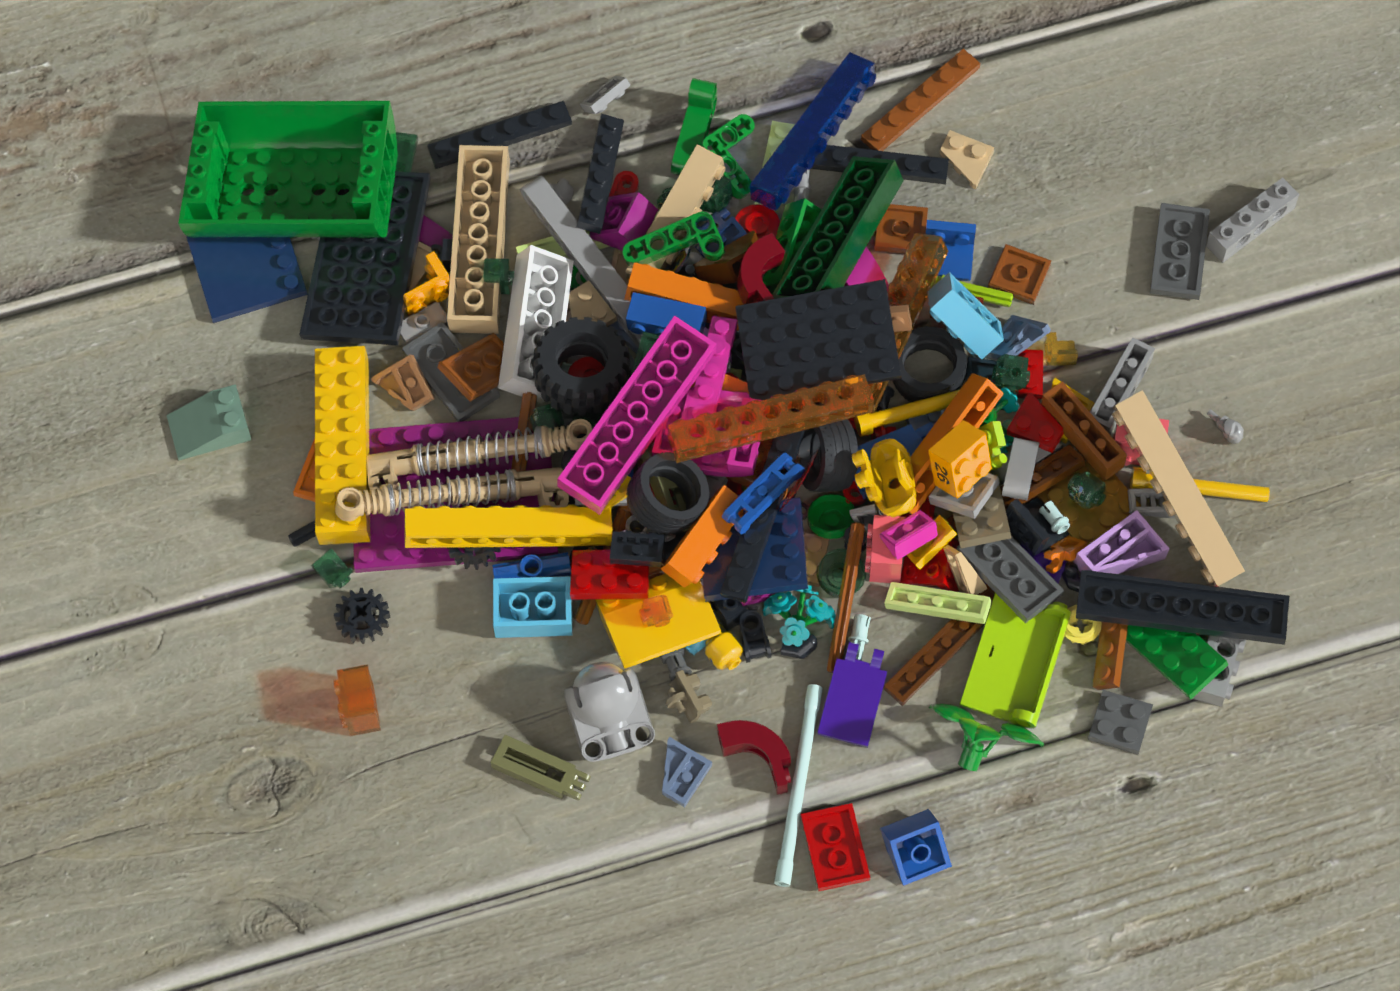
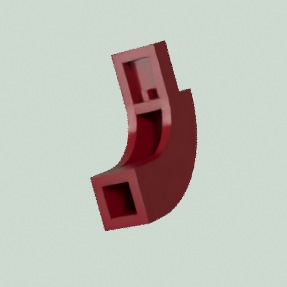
M773 233L754 242L743 257L737 279L738 293L743 305L774 299L765 286L762 275L782 264L785 250Z
M745 720L717 724V735L723 757L744 752L760 756L770 768L777 795L787 793V783H791L788 766H791V756L785 743L775 732L764 725Z

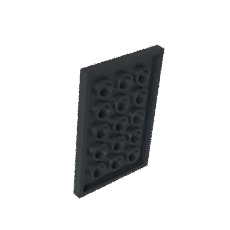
M885 279L735 306L749 397L752 399L771 402L902 378Z

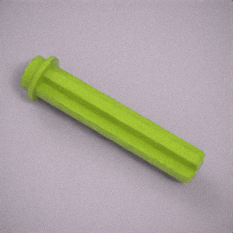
M942 275V277H941V276H937L935 285H936L945 275ZM959 281L979 301L1004 307H1010L1012 304V293Z

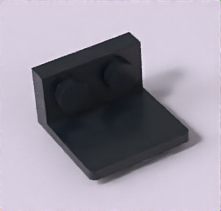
M1039 498L1025 505L1016 499L1006 509L1010 532L1032 557L1069 536L1067 530L1062 534L1051 530L1052 526L1039 512L1042 506L1048 509Z
M628 530L613 531L610 564L662 567V561L666 560L664 535H659L655 532L643 534L633 533Z

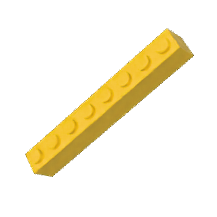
M523 505L515 506L514 508H502L500 506H490L488 508H476L474 506H465L463 508H450L448 506L424 508L414 506L412 508H405L404 516L405 548L611 546L613 534L611 508L599 515L588 507H578L576 505H568L566 507L543 505L532 508Z

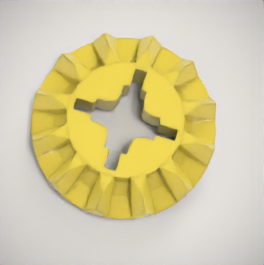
M1077 605L1068 608L1071 611V616L1064 637L1071 640L1072 644L1076 642L1084 645L1085 643L1093 642L1100 634L1102 622L1080 619L1083 624L1088 625L1084 627V631L1081 633L1078 627L1073 626L1078 621L1076 619Z

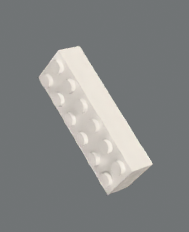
M533 245L528 246L516 256L499 389L519 396H523V393L532 392V394L537 395V402H545L541 398V392L537 391L535 379H533L534 349L537 347L538 339L544 335L546 329L550 326L555 328L556 323L561 320L566 322L573 260Z

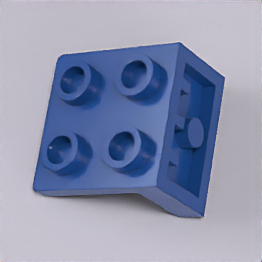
M927 220L922 277L937 278V276L942 277V275H947L950 272L957 280L970 281L976 224Z

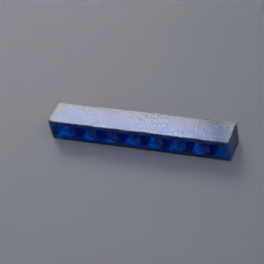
M851 52L848 53L751 182V200L777 211L781 204L786 203L794 186L797 187L800 184L806 170L812 168L817 155L824 152L827 142L832 136L834 137L837 134L843 120L849 118L855 104L861 102L866 89L873 86L876 80L874 62Z

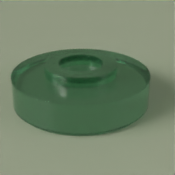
M835 549L828 552L817 566L816 575L819 585L827 594L839 598L847 549ZM861 558L859 560L854 594L861 589L866 579L865 566Z

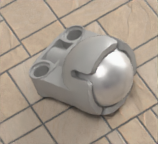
M609 662L592 663L579 672L573 686L564 689V699L580 752L586 760L594 762L610 759L647 746L654 740L655 730L652 727L637 675L632 668L622 670ZM645 726L649 730V736L647 739L640 741L636 738L635 733L639 727ZM590 742H596L599 745V752L595 756H588L585 752V748Z

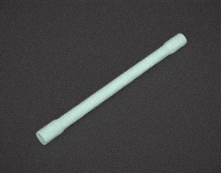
M815 684L807 686L804 703L805 711L781 854L774 881L775 885L781 887H789L791 883L793 856L817 712L820 708L823 690L821 686Z

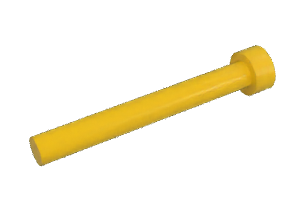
M960 390L870 414L867 409L855 412L853 416L858 435L860 437L873 434V428L944 410Z
M1133 467L1130 489L1153 488L1150 480L1153 479L1152 475L1147 474L1146 471L1144 472L1142 468ZM1193 479L1202 495L1268 502L1269 487Z

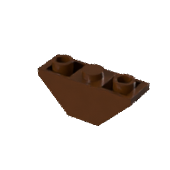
M752 230L724 247V255L718 261H709L704 258L693 264L696 278L712 284L735 283L738 279L739 270L746 251L758 240L756 232Z

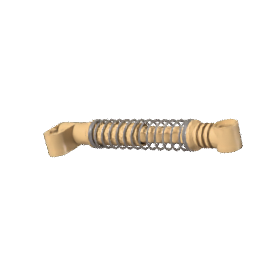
M577 419L571 422L570 425H567V429H565V426H561L560 430L558 427H555L553 431L552 428L540 425V427L536 426L534 434L527 427L524 436L517 429L515 437L512 436L510 431H506L504 439L501 433L497 432L495 440L488 433L485 441H483L480 435H477L476 439L468 436L464 441L461 438H458L456 442L448 439L447 443L443 444L439 440L437 445L429 442L427 446H423L420 443L413 445L410 449L367 455L369 489H374L375 492V489L380 488L382 485L379 479L383 478L385 483L391 484L392 488L397 490V476L414 473L418 476H423L427 472L430 475V471L437 470L440 473L441 469H447L449 472L450 468L457 467L459 471L461 466H467V469H469V465L475 464L479 468V464L484 463V459H486V465L489 466V458H496V464L498 465V457L505 456L506 463H508V456L515 455L518 462V454L525 453V458L528 460V453L535 452V457L538 459V453L541 458L550 457L552 453L556 452V449L558 452H562V448L564 451H568L570 447V450L578 451L593 429L587 420ZM580 434H586L583 438H577Z
M561 467L521 472L509 469L505 470L504 474H499L498 471L495 472V475H489L486 472L485 476H479L476 473V477H469L467 474L466 478L461 479L458 475L456 479L452 480L447 476L446 484L440 485V479L437 478V485L431 486L430 480L427 479V487H421L420 481L417 480V488H411L409 481H407V489H401L399 482L397 483V490H394L389 483L382 484L380 488L375 489V492L374 489H369V493L367 490H363L362 493L355 488H345L337 496L335 512L341 520L353 521L359 516H363L364 512L366 515H370V512L374 515L378 511L379 514L393 516L394 514L398 515L401 508L405 513L404 507L411 508L416 505L424 507L425 504H428V508L431 505L435 508L433 503H438L437 507H439L440 504L445 506L443 502H448V507L451 504L454 508H458L459 504H462L464 507L468 506L469 503L477 506L479 502L486 505L489 501H492L496 504L498 500L506 503L508 500L514 502L518 501L520 497L535 495L538 497L539 506L566 507L569 502L568 493L557 487V479L563 472ZM553 493H557L554 502H552ZM345 502H351V503H353L355 506H354V507H347V506H345L343 503H345Z

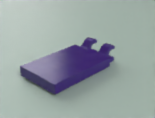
M849 642L845 660H836L817 735L868 748L887 671L880 670L884 651L874 649L871 663L856 659L859 644Z

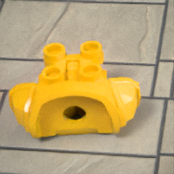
M885 439L875 443L871 449L870 460L864 449L852 454V460L856 468L861 467V471L855 474V481L860 489L866 488L868 499L871 502H875L883 515L894 518L906 514L914 508L917 495L914 488L913 468L910 463L911 457L901 443L895 439ZM898 478L901 485L896 489H891L889 487L890 482Z

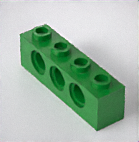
M806 198L785 205L776 239L785 250L784 258L780 266L765 272L763 282L771 294H773L822 210Z

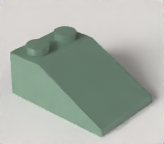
M236 384L210 391L167 415L178 460L252 440Z

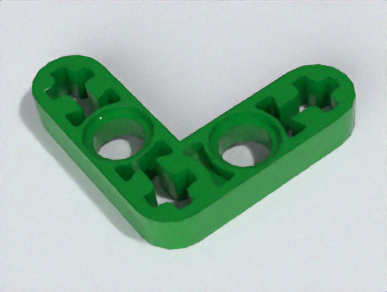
M746 114L738 115L708 135L699 144L707 150V147L711 146L714 150L710 151L721 156L724 163L730 167V172H724L720 182L737 199L745 198L753 187L750 178L728 151L747 138L755 128L753 119ZM739 125H745L746 128H742L737 132L736 128ZM722 132L729 134L732 141L726 142L722 138ZM741 184L744 188L739 189L737 185Z

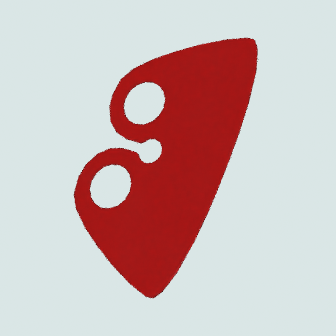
M818 449L805 466V472L802 475V477L798 479V481L796 480V484L793 487V489L791 491L789 490L787 494L789 498L785 504H782L779 512L789 502V500L793 497V495L801 486L804 478L806 477L815 459Z

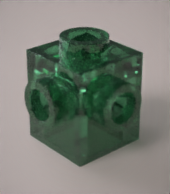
M723 176L720 180L716 179L712 185L714 190L708 201H703L700 209L714 213L726 207L733 198L731 179Z
M1009 354L998 357L997 364L993 367L992 379L995 380L994 385L1000 389L1006 387L1013 394L1025 388L1030 380V371L1027 370L1029 358Z

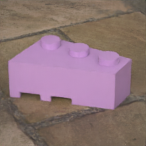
M1136 510L1078 552L1074 563L1078 566L1080 572L1088 570L1120 574L1164 560L1168 554L1169 547Z

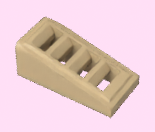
M949 545L945 546L944 551L959 591L977 595L986 590L985 583L963 554Z

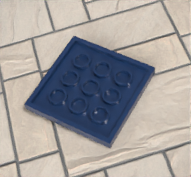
M186 237L213 323L308 295L290 237Z
M800 497L791 498L779 512L786 499L781 501L749 596L808 589ZM735 525L729 530L732 532V535L724 545L719 544L717 547L718 555L710 565L706 563L702 568L704 572L703 589L705 602L728 599L721 597L720 592L740 537V533L735 530Z

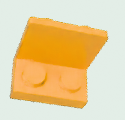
M434 251L426 255L427 265L424 268L427 272V275H425L427 282L403 295L406 305L405 310L408 316L423 310L433 302H442L449 296V274Z

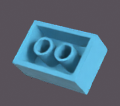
M950 272L928 291V304L931 316L937 322L942 320L948 326L946 329L955 339L959 337L965 343L964 347L971 355L974 356L976 354L983 359L1004 340L1001 322Z
M571 576L493 579V628L495 638L573 636L572 600L570 597Z

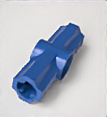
M568 552L542 557L527 555L522 560L492 565L494 579L571 576ZM530 567H535L538 569L534 573L526 572V570Z

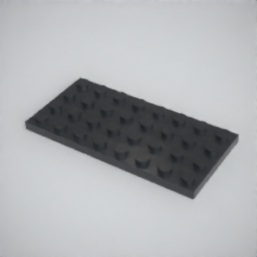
M395 171L386 237H320L299 333L301 340L398 346L406 307L403 295L409 292L431 181L429 173ZM342 189L338 192V195H346L349 190Z

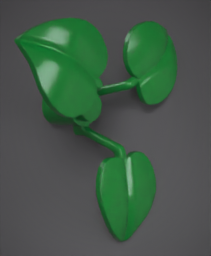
M930 704L929 709L932 708L943 718L959 722L963 729L964 737L961 746L963 751L958 765L964 769L977 771L982 757L987 758L989 751L1002 736H1009L1011 739L1020 742L1044 746V743L1034 733L1022 726L1005 723L1001 726L1003 730L997 732L995 729L975 721L974 717L961 707L951 704ZM991 740L989 745L983 749L984 745L980 741Z

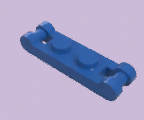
M783 453L724 511L722 518L727 523L734 524L735 530L740 534H744L751 524L795 480L802 477L805 468L800 464H795L791 456ZM786 469L788 472L783 475L780 471ZM743 509L746 514L741 518L738 513Z

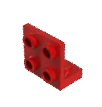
M953 538L947 545L956 549L960 543ZM944 547L921 569L905 555L899 583L915 586L937 585L941 590L959 592Z

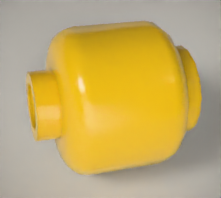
M724 632L707 639L705 655L717 669L723 670L728 668L732 670L741 663L740 657L743 654V647L731 633Z

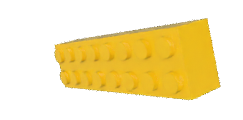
M365 346L315 349V534L319 545L370 542V515H366L364 512L363 516H359L353 521H343L335 512L337 496L341 490L355 488L362 493L363 490H367L369 493L367 455H369V366ZM345 502V503H343V504H344L345 506H347V507H354V506H355V505H354L353 503H351V502Z

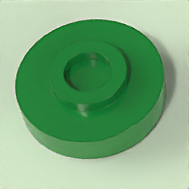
M834 494L817 498L808 509V525L816 535L826 539L844 537L846 529L852 523H855L850 515V510L855 508L852 502L847 503L845 497Z

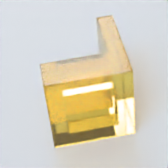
M1056 332L1048 333L1045 336L1044 342L1046 366L1076 365L1078 351L1075 349V342L1073 340L1057 341Z

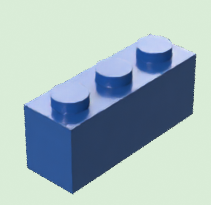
M633 292L626 315L627 329L635 334L642 335L648 333L659 338L672 318L676 316L703 334L707 321L706 307Z

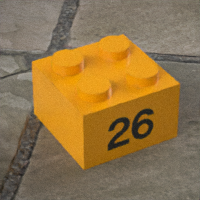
M964 420L928 450L935 486L956 499L969 491L972 485L986 476L992 469L986 433Z

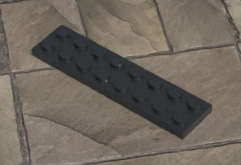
M1082 570L1076 619L1285 645L1290 596Z

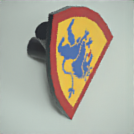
M690 247L682 249L669 271L686 277L696 278L695 274H693L695 271L693 265L689 264L683 267L689 257Z

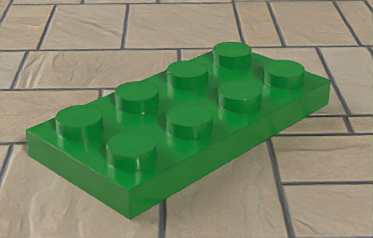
M1128 625L1126 642L1190 700L1228 666L1227 660L1195 633Z

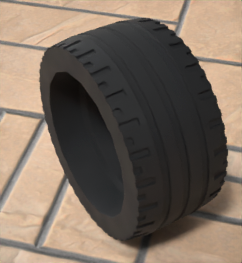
M925 326L909 331L898 341L896 346L902 378L893 380V383L901 396L909 402H915L961 389L967 368L966 353L960 341L951 336L948 331L942 328ZM934 350L947 356L953 364V372L951 376L941 382L923 383L912 378L904 368L905 360L917 351Z
M836 415L808 417L809 422L795 462L805 468L817 449L818 452L802 484L808 491L833 492L849 488L855 479L857 471L852 460V454L858 451L857 440L851 423L847 418Z
M662 452L653 455L638 468L628 484L626 495L630 511L642 526L652 532L664 535L680 533L690 527L707 506L710 493L706 476L696 463L684 455L672 452ZM660 476L674 482L683 492L686 499V510H671L662 505L651 491L649 477Z

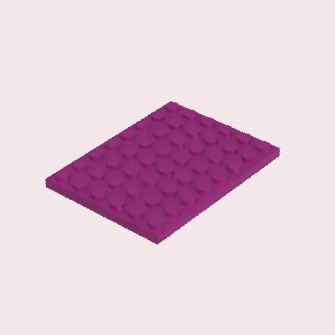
M548 414L534 416L532 434H534L536 426L545 425L549 428ZM519 417L369 429V454L410 449L413 445L420 443L423 446H427L429 442L437 445L439 440L443 444L447 443L448 439L456 442L458 438H461L464 441L468 436L476 439L477 435H480L483 441H485L488 433L492 436L493 440H495L497 432L501 433L503 439L505 438L506 431H510L512 436L515 437ZM535 452L529 453L526 471L552 468L551 455L550 457L541 458L538 453V459H536ZM513 455L508 456V463H506L505 456L498 457V465L496 464V458H489V466L486 465V459H484V463L479 464V468L475 464L469 465V469H467V466H461L459 471L457 467L450 468L449 472L447 469H441L440 473L434 470L430 471V475L428 472L423 476H418L414 473L397 476L401 489H407V481L410 482L411 488H417V480L420 481L421 487H427V479L430 480L431 486L437 485V478L440 479V485L446 484L447 476L452 480L456 479L457 475L461 479L466 478L467 474L469 477H476V473L479 476H485L486 472L489 475H495L496 471L499 474H504L505 470H511ZM383 478L379 479L381 484H386ZM535 495L520 497L518 501L514 502L508 500L505 503L502 500H498L496 504L489 501L486 505L479 502L474 507L488 508L490 506H500L502 508H514L515 506L523 505L532 508L540 506L538 497ZM433 503L435 508H437L438 503ZM459 504L458 508L464 507L462 504ZM402 508L398 515L394 514L393 516H385L379 514L378 511L373 515L370 512V542L353 543L355 573L456 565L455 558L449 557V549L447 547L405 548V513ZM558 546L501 547V552H494L496 554L495 561L519 560L527 555H536L538 557L558 554ZM458 547V549H459L462 553L465 552L464 549Z

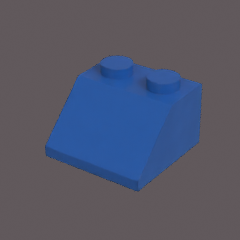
M929 809L880 828L886 850L903 886L952 867L939 821Z

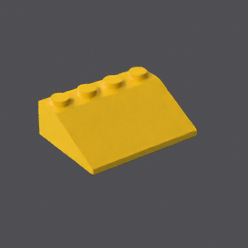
M663 574L649 579L648 599H596L601 621L624 669L722 634L709 601L705 602L704 589L700 580L696 584L691 583L684 588L669 575Z

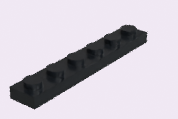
M563 100L428 144L427 147L434 167L438 169L458 162L459 145L509 146L572 125V119Z
M601 113L576 225L577 228L598 234L602 230L624 125L623 119Z
M808 142L804 144L802 164L809 165L810 169L843 173L853 156L895 160L903 180L946 185L949 159Z

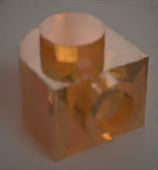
M666 595L644 599L642 609L639 610L642 624H647L648 627L653 625L655 627L665 626L670 623V619L673 617Z

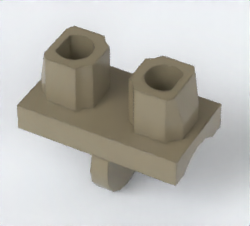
M681 670L676 672V678L669 684L671 687L668 690L670 698L667 699L666 705L669 709L676 707L679 713L684 712L691 724L696 722L701 714L710 709L712 701L707 694L697 697L695 690H698L701 686L697 674L685 675L684 671Z

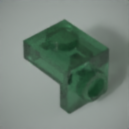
M486 258L484 260V282L499 283L501 294H510L514 270H510L509 259Z
M332 548L311 564V567L330 589L336 586L339 588L345 586L351 580L349 575L354 572L351 567L348 568Z

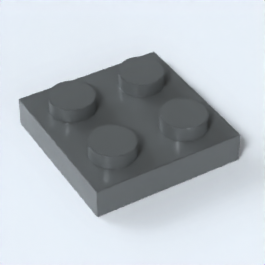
M1103 690L1088 740L1138 755L1153 704Z

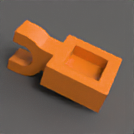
M1067 536L1053 544L1051 550L1044 553V558L1052 560L1046 566V571L1054 574L1061 568L1063 560H1075L1077 553L1087 546V542Z

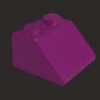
M639 192L608 197L600 234L590 231L589 237L623 251L625 244L646 235L658 209Z

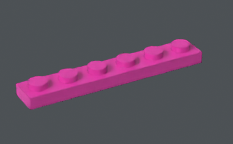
M712 316L707 337L717 343L716 351L696 379L679 445L682 452L705 455L738 326L737 319Z

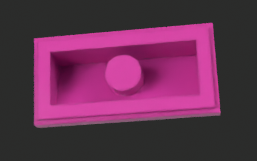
M919 510L879 535L892 555L898 560L936 538L938 533L936 522Z

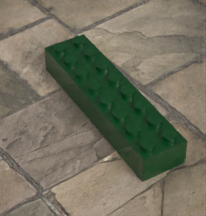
M855 156L851 158L772 294L774 299L839 288L845 285L904 181L895 160Z

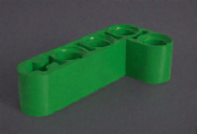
M692 78L688 93V108L671 163V173L681 174L696 145H699L708 136L717 104V83Z
M698 212L628 242L623 247L622 253L627 265L633 268L634 262L649 264L696 243H699L703 255L709 261L721 259L725 249L712 216L707 212ZM708 221L710 225L706 230H699L697 228L698 223ZM677 231L687 232L686 237L682 240L674 238ZM656 240L664 242L663 247L659 250L651 248L652 243ZM710 243L719 244V249L716 252L712 253L706 250ZM644 245H646L647 250H648V252H649V254H647V255H646L645 250H644V248H643ZM635 250L638 254V258L634 259L631 254V252Z

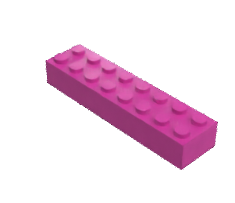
M674 316L557 479V487L600 515L715 354L717 343Z

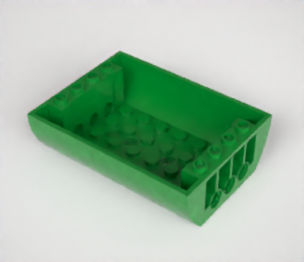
M390 101L198 102L178 222L181 230L188 237H386L398 156L395 122ZM247 189L254 190L250 195H242ZM271 189L278 190L274 195H266ZM318 189L326 190L322 195H314V192ZM342 189L349 190L346 195H338V192Z

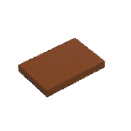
M492 333L442 360L437 368L469 401H472L499 385L504 343L495 333Z

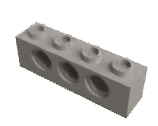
M1282 177L1209 233L1206 247L1224 263L1295 209L1299 193Z
M1133 337L1090 411L1110 435L1116 426L1112 413L1115 412L1113 407L1133 396L1152 362L1155 351L1154 347Z
M1209 635L1207 643L1215 651L1225 649L1229 652L1230 655L1228 656L1221 655L1227 660L1228 666L1220 672L1223 676L1222 679L1214 678L1192 699L1222 707L1225 699L1230 700L1234 687L1233 684H1229L1231 675H1237L1240 661L1236 660L1238 652L1243 653L1246 640Z

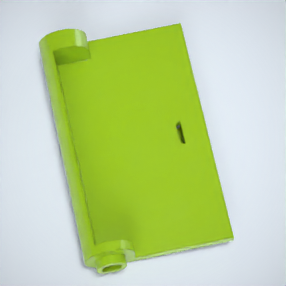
M995 593L959 705L1024 728H1036L1071 616V611L1067 609L1068 606L1061 602H1053L1027 623H1024Z

